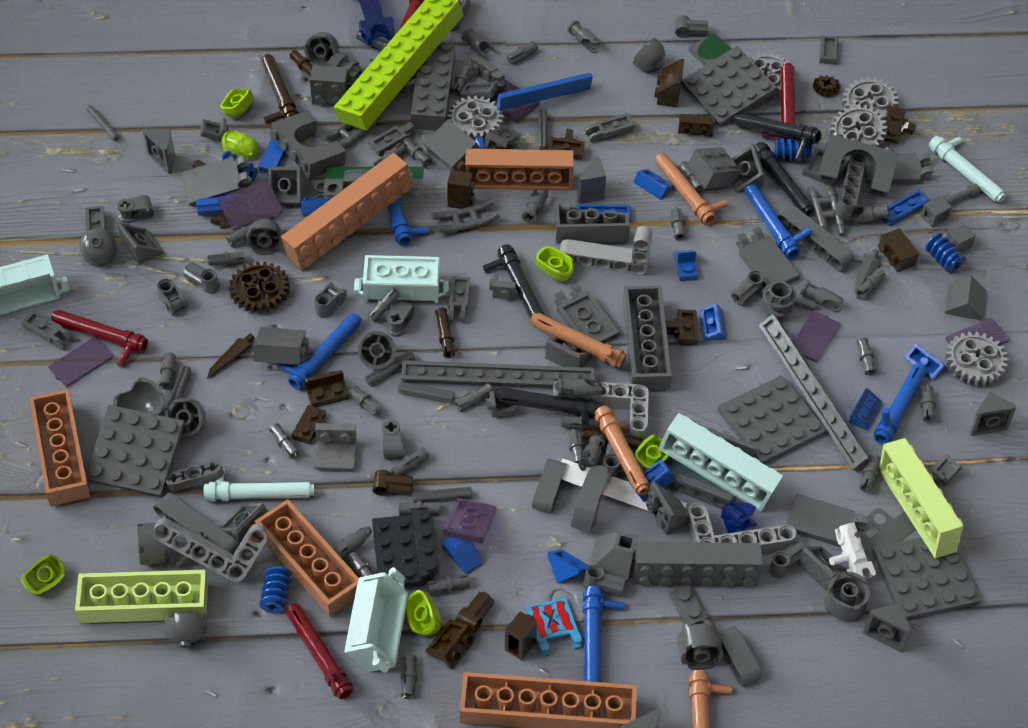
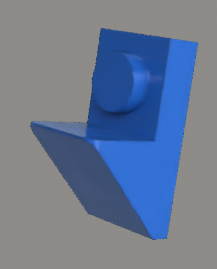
M692 249L674 251L679 280H698L699 275L695 262L696 251Z
M457 532L441 542L442 548L465 574L482 565V560L470 538L465 540Z

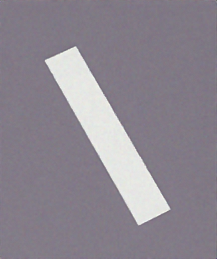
M562 459L561 462L567 463L562 480L582 487L590 468L586 467L582 471L577 463ZM612 476L603 495L648 511L646 502L641 500L629 484L630 482ZM681 501L685 508L687 503Z

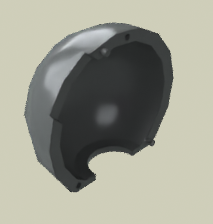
M141 377L133 382V386L128 391L117 394L113 399V405L160 415L164 408V395L160 386L153 380Z

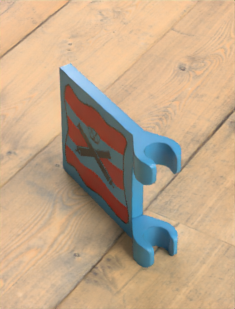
M567 598L526 607L527 613L538 622L537 643L541 656L549 655V644L547 641L570 635L574 649L582 646V638L576 627Z

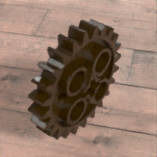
M259 261L256 262V265L250 262L248 268L243 265V270L237 269V275L232 274L233 280H229L231 299H233L234 304L238 303L239 308L245 307L246 312L249 309H252V313H255L256 309H259L260 313L263 312V309L270 312V307L277 309L276 304L282 305V299L287 300V294L290 293V282L288 275H285V270L281 271L280 266L274 268V263L268 266L266 261L263 265H260ZM254 276H257L261 290H263V296L265 298H262L258 284H256V278Z

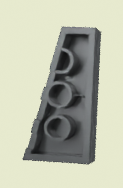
M555 203L556 243H561L566 239L590 243L629 242V213L608 210L598 212L595 208L583 210L577 209V206L570 205L569 208L562 207L561 203Z

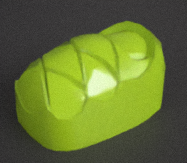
M232 89L220 105L221 110L226 116L237 118L247 111L250 104L254 101V95L250 89Z
M229 130L222 137L224 152L231 151L237 157L244 156L245 160L253 161L260 152L259 142L244 133Z
M545 246L536 254L535 263L553 279L559 282H566L573 275V259L566 253L556 248Z
M655 435L645 439L634 454L643 472L660 459L665 462L669 455L658 449L662 439Z
M51 554L46 555L36 561L23 574L21 583L30 594H41L62 580L65 576L64 564L59 557Z
M416 590L409 595L405 613L411 629L424 636L436 634L440 630L442 622L438 608L431 597L422 590Z

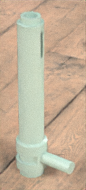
M935 136L929 142L928 146L934 154H938L941 160L947 161L970 182L978 184L980 190L994 202L1000 203L1005 199L1006 194H1004V190L955 150L954 146L962 143L960 137L947 142L943 137Z
M223 475L216 482L204 484V500H209L210 502H216V500L229 502L230 499L310 498V496H314V484H310V482L230 484V482H224Z

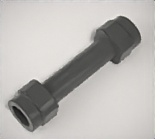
M971 184L961 192L951 196L947 194L942 196V198L952 206V203L967 196L974 197L979 194L980 187L978 184Z

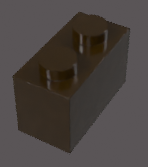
M450 171L447 182L448 207L462 209L470 207V203H474L475 193L472 192L474 191L475 181H472V173Z
M900 228L881 235L878 244L879 251L885 255L889 264L897 272L916 265L919 253Z
M520 611L505 629V650L521 661L537 642L538 622L533 616Z

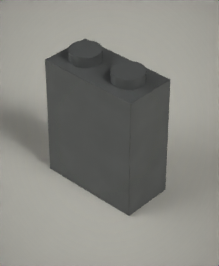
M449 119L424 143L427 151L450 171H463L465 169L466 149H480L476 141Z
M260 327L254 342V361L300 365L302 358L306 356V349L309 348V338L306 337V330Z

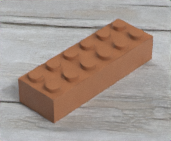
M466 149L465 172L472 173V181H475L474 189L544 190L546 188L548 190L572 191L573 150Z
M69 389L29 397L45 491L50 507L90 498Z
M288 499L255 520V524H263L267 529V541L265 544L282 564L292 571V575L329 617L355 600L359 578ZM256 532L260 538L263 537L261 532Z

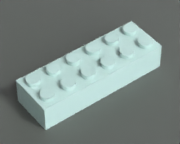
M680 413L677 414L667 429L658 448L760 512L783 476L775 469L769 468L757 458L751 457L740 448L731 445L722 437L716 436L707 428L698 425L689 417L683 416Z

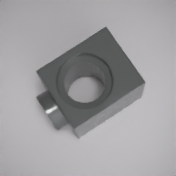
M938 196L923 205L921 217L931 227H934L949 219L952 206L948 201Z

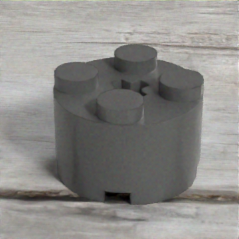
M156 523L138 524L140 565L169 563V547L157 541L153 535ZM162 526L158 528V531L166 534L168 533V528Z
M854 572L835 575L831 579L826 593V610L836 618L848 622H854L857 618L861 617L866 610L871 595L866 579Z
M714 623L686 624L682 627V631L677 637L683 665L684 663L687 664L688 668L692 670H705L711 668L712 663L716 661L717 663L721 662L723 659V649L719 631Z

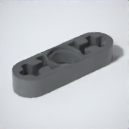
M210 461L168 474L165 482L170 491H179L218 480L224 475V470L219 461ZM193 474H199L196 478H190Z

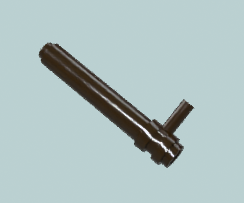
M265 54L261 62L279 104L278 112L263 117L267 124L280 118L284 119L296 115L299 112L294 101L291 100L274 57L270 54Z

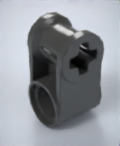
M146 195L122 199L117 204V208L120 211L119 219L123 223L149 219L154 215L150 197Z
M161 279L157 283L159 299L171 315L176 310L189 306L186 297L171 279Z
M331 282L326 284L324 289L315 297L316 315L321 318L329 317L344 302L347 291L344 289L340 290Z
M398 300L394 302L387 318L389 323L388 333L397 337L404 333L409 321L413 317L414 305Z
M387 420L382 425L384 458L404 457L400 425L396 420Z

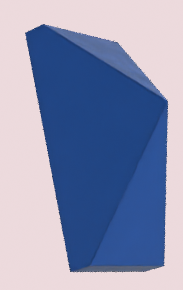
M562 549L548 552L547 555L557 583L585 573L589 566Z

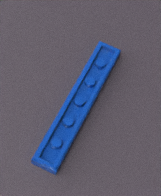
M586 73L498 94L496 107L501 111L588 90L591 88L593 76L591 73Z

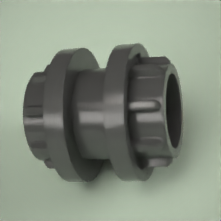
M345 53L334 54L326 66L347 67L348 87L350 88L362 74L359 62L355 59L349 62V56Z
M783 281L768 284L763 291L762 311L768 317L772 314H775L778 319L788 317L794 309L796 292L790 284Z

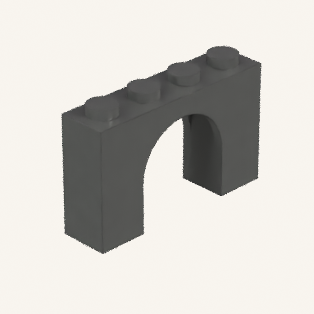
M307 110L273 122L270 135L281 149L290 156L291 160L299 167H302L303 171L310 178L326 172V167L344 165L346 150L337 141L320 147H307L297 142L300 139L316 134L317 120Z
M838 133L830 134L826 141L817 179L834 183L837 179L842 159L851 154L862 155L869 160L873 168L868 193L886 197L890 190L899 153L895 152L892 148H880L874 143H862L856 138L847 139Z

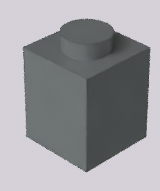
M965 223L948 231L946 235L947 242H951L952 247L957 248L956 252H963L973 247L976 234Z

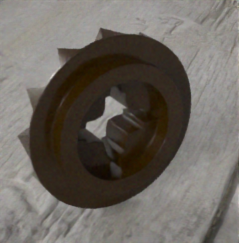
M820 75L818 78H815L813 89L819 95L826 97L834 96L840 90L839 80L834 79V76L828 77L826 75L824 77Z

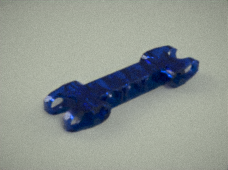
M359 0L365 19L359 21L362 40L366 45H372V40L377 37L387 38L390 42L395 36L393 17L383 16L379 0Z

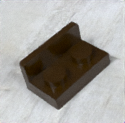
M690 114L679 115L678 134L713 137L714 117Z
M342 370L305 379L306 392L311 406L320 407L349 399Z
M450 619L427 647L426 652L431 657L443 660L449 669H453L476 638L469 625Z

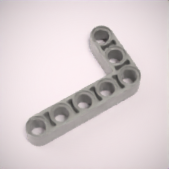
M646 226L636 228L633 249L566 239L561 242L560 251L569 255L576 266L643 275L647 272L652 230Z
M556 381L553 386L554 396H558V381ZM601 382L602 393L600 395L574 396V394H562L560 396L573 399L579 397L584 398L585 401H589V399L596 400V402L600 403V407L608 406L614 409H629V436L643 438V440L646 438L649 392L644 385Z
M694 503L689 507V520L687 524L693 542L761 543L762 555L782 551L795 542L796 530L790 525L714 536L706 507L701 503Z
M166 518L159 519L153 531L157 541L233 582H239L245 578L267 541V529L260 523L254 524L249 528L234 555ZM164 526L168 528L169 532L166 534L160 533L158 528ZM254 532H261L263 537L256 539L252 534ZM178 537H185L187 542L181 544L176 539ZM203 547L206 551L199 554L195 551V548ZM249 549L253 553L250 556H245L242 554V551ZM215 557H222L224 561L222 563H215L213 559ZM233 567H240L242 571L234 573L231 569Z

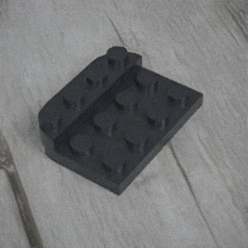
M412 510V515L372 518L377 574L384 572L388 575L391 568H396L405 576L404 588L427 585V582L439 573V554L435 524L427 510Z

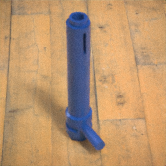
M756 184L746 186L745 194L776 239L779 249L788 259L797 257L800 254L798 242L812 233L810 227L808 226L793 237L786 230Z
M399 198L387 206L392 221V231L396 242L400 246L409 245L412 242L413 235L429 234V227L410 228Z
M356 313L350 314L306 361L301 362L296 368L288 364L279 363V369L290 373L288 378L289 384L297 390L305 387V379L316 375V371L361 325V317Z
M917 363L912 367L890 408H882V419L874 431V439L877 443L883 445L892 441L894 434L899 428V422L927 374V367L923 363Z
M588 586L583 593V614H585L584 681L601 682V615L604 612V608L624 610L625 603L604 600V594L600 587Z

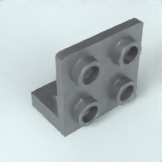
M316 423L317 443L314 468L318 470H354L357 443L356 424Z

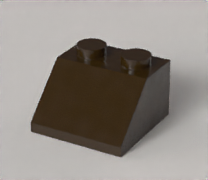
M679 59L662 69V75H658L657 85L659 87H656L654 95L657 98V105L677 108L682 84L684 59Z

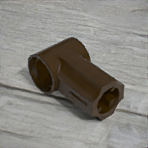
M377 470L375 472L372 487L374 494L387 496L390 493H412L413 476L392 475L387 470Z
M479 592L467 608L463 607L459 611L455 621L469 625L473 634L476 633L482 624L483 617L494 605V600L486 592Z

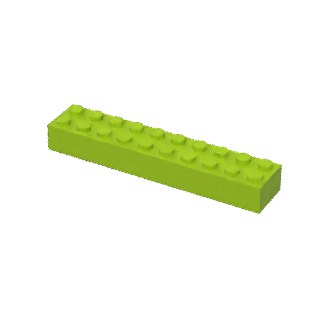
M425 0L336 103L334 109L340 122L366 131L464 16L459 0Z

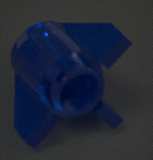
M732 502L726 504L722 508L721 518L727 533L744 531L749 526L755 527L757 523L749 516L753 515L756 507L751 503Z

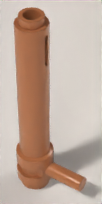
M660 153L656 156L657 166L690 205L692 212L698 216L699 221L705 225L713 223L717 217L715 211L727 207L728 201L723 200L710 205L706 199L699 195L667 154Z
M534 313L530 319L533 327L598 357L604 363H610V366L614 368H621L626 360L627 354L623 353V350L614 349L608 343L599 342L541 313Z
M608 406L599 407L595 411V420L600 425L602 433L609 440L634 491L640 496L647 494L650 485L622 433L627 432L628 426L618 422L613 410Z
M694 670L689 677V686L691 687L689 689V697L692 700L693 728H710L709 699L711 698V693L731 695L732 686L710 684V677L707 671Z

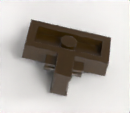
M891 105L888 106L885 116L887 121V138L884 140L897 144L900 135L905 133L912 135L915 132L916 124L910 123L908 119L904 118L905 109Z
M566 129L565 138L550 137L548 150H573V158L582 159L585 142L573 139V130Z
M678 309L677 319H673V321L665 320L667 334L678 336L679 344H698L696 310Z
M307 405L292 433V439L310 445L316 435V423H328L324 419L326 410Z

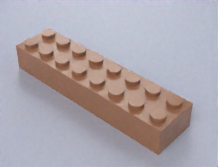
M392 153L284 233L281 239L288 259L301 271L347 236L353 234L363 224H366L375 215L381 213L391 203H394L404 193H407L413 187L408 164L395 153Z
M464 672L460 723L518 728H620V726L636 719L637 685Z

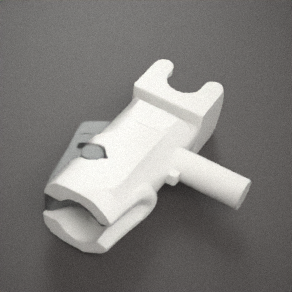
M848 523L840 526L839 529H835L838 544L843 552L841 555L830 557V564L836 565L847 562L849 566L847 572L857 573L866 580L874 577L876 572L872 561L868 562L865 554L868 547L856 528L855 523Z

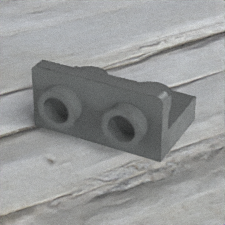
M501 125L486 134L484 147L488 149L495 142L498 147L506 148L518 141L521 134L505 125Z

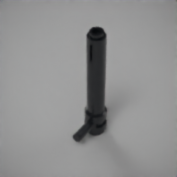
M745 113L735 114L733 119L734 124L739 127L796 139V141L800 142L795 155L797 160H802L807 144H818L822 136L821 130H818L817 127H808L803 124L795 125Z
M764 142L757 143L755 147L762 167L768 170L795 207L807 216L812 214L814 211L813 205L776 159L775 153Z
M509 244L502 245L498 249L497 256L499 259L483 265L484 272L503 266L504 270L508 272L511 281L516 282V291L530 319L534 313L545 315L520 266L521 262L516 255L515 249Z
M504 387L496 388L494 395L495 400H498L499 403L574 414L577 417L582 415L583 426L589 425V418H595V411L600 407V403L596 402V400L589 399V401H585L584 398L579 397L573 399Z

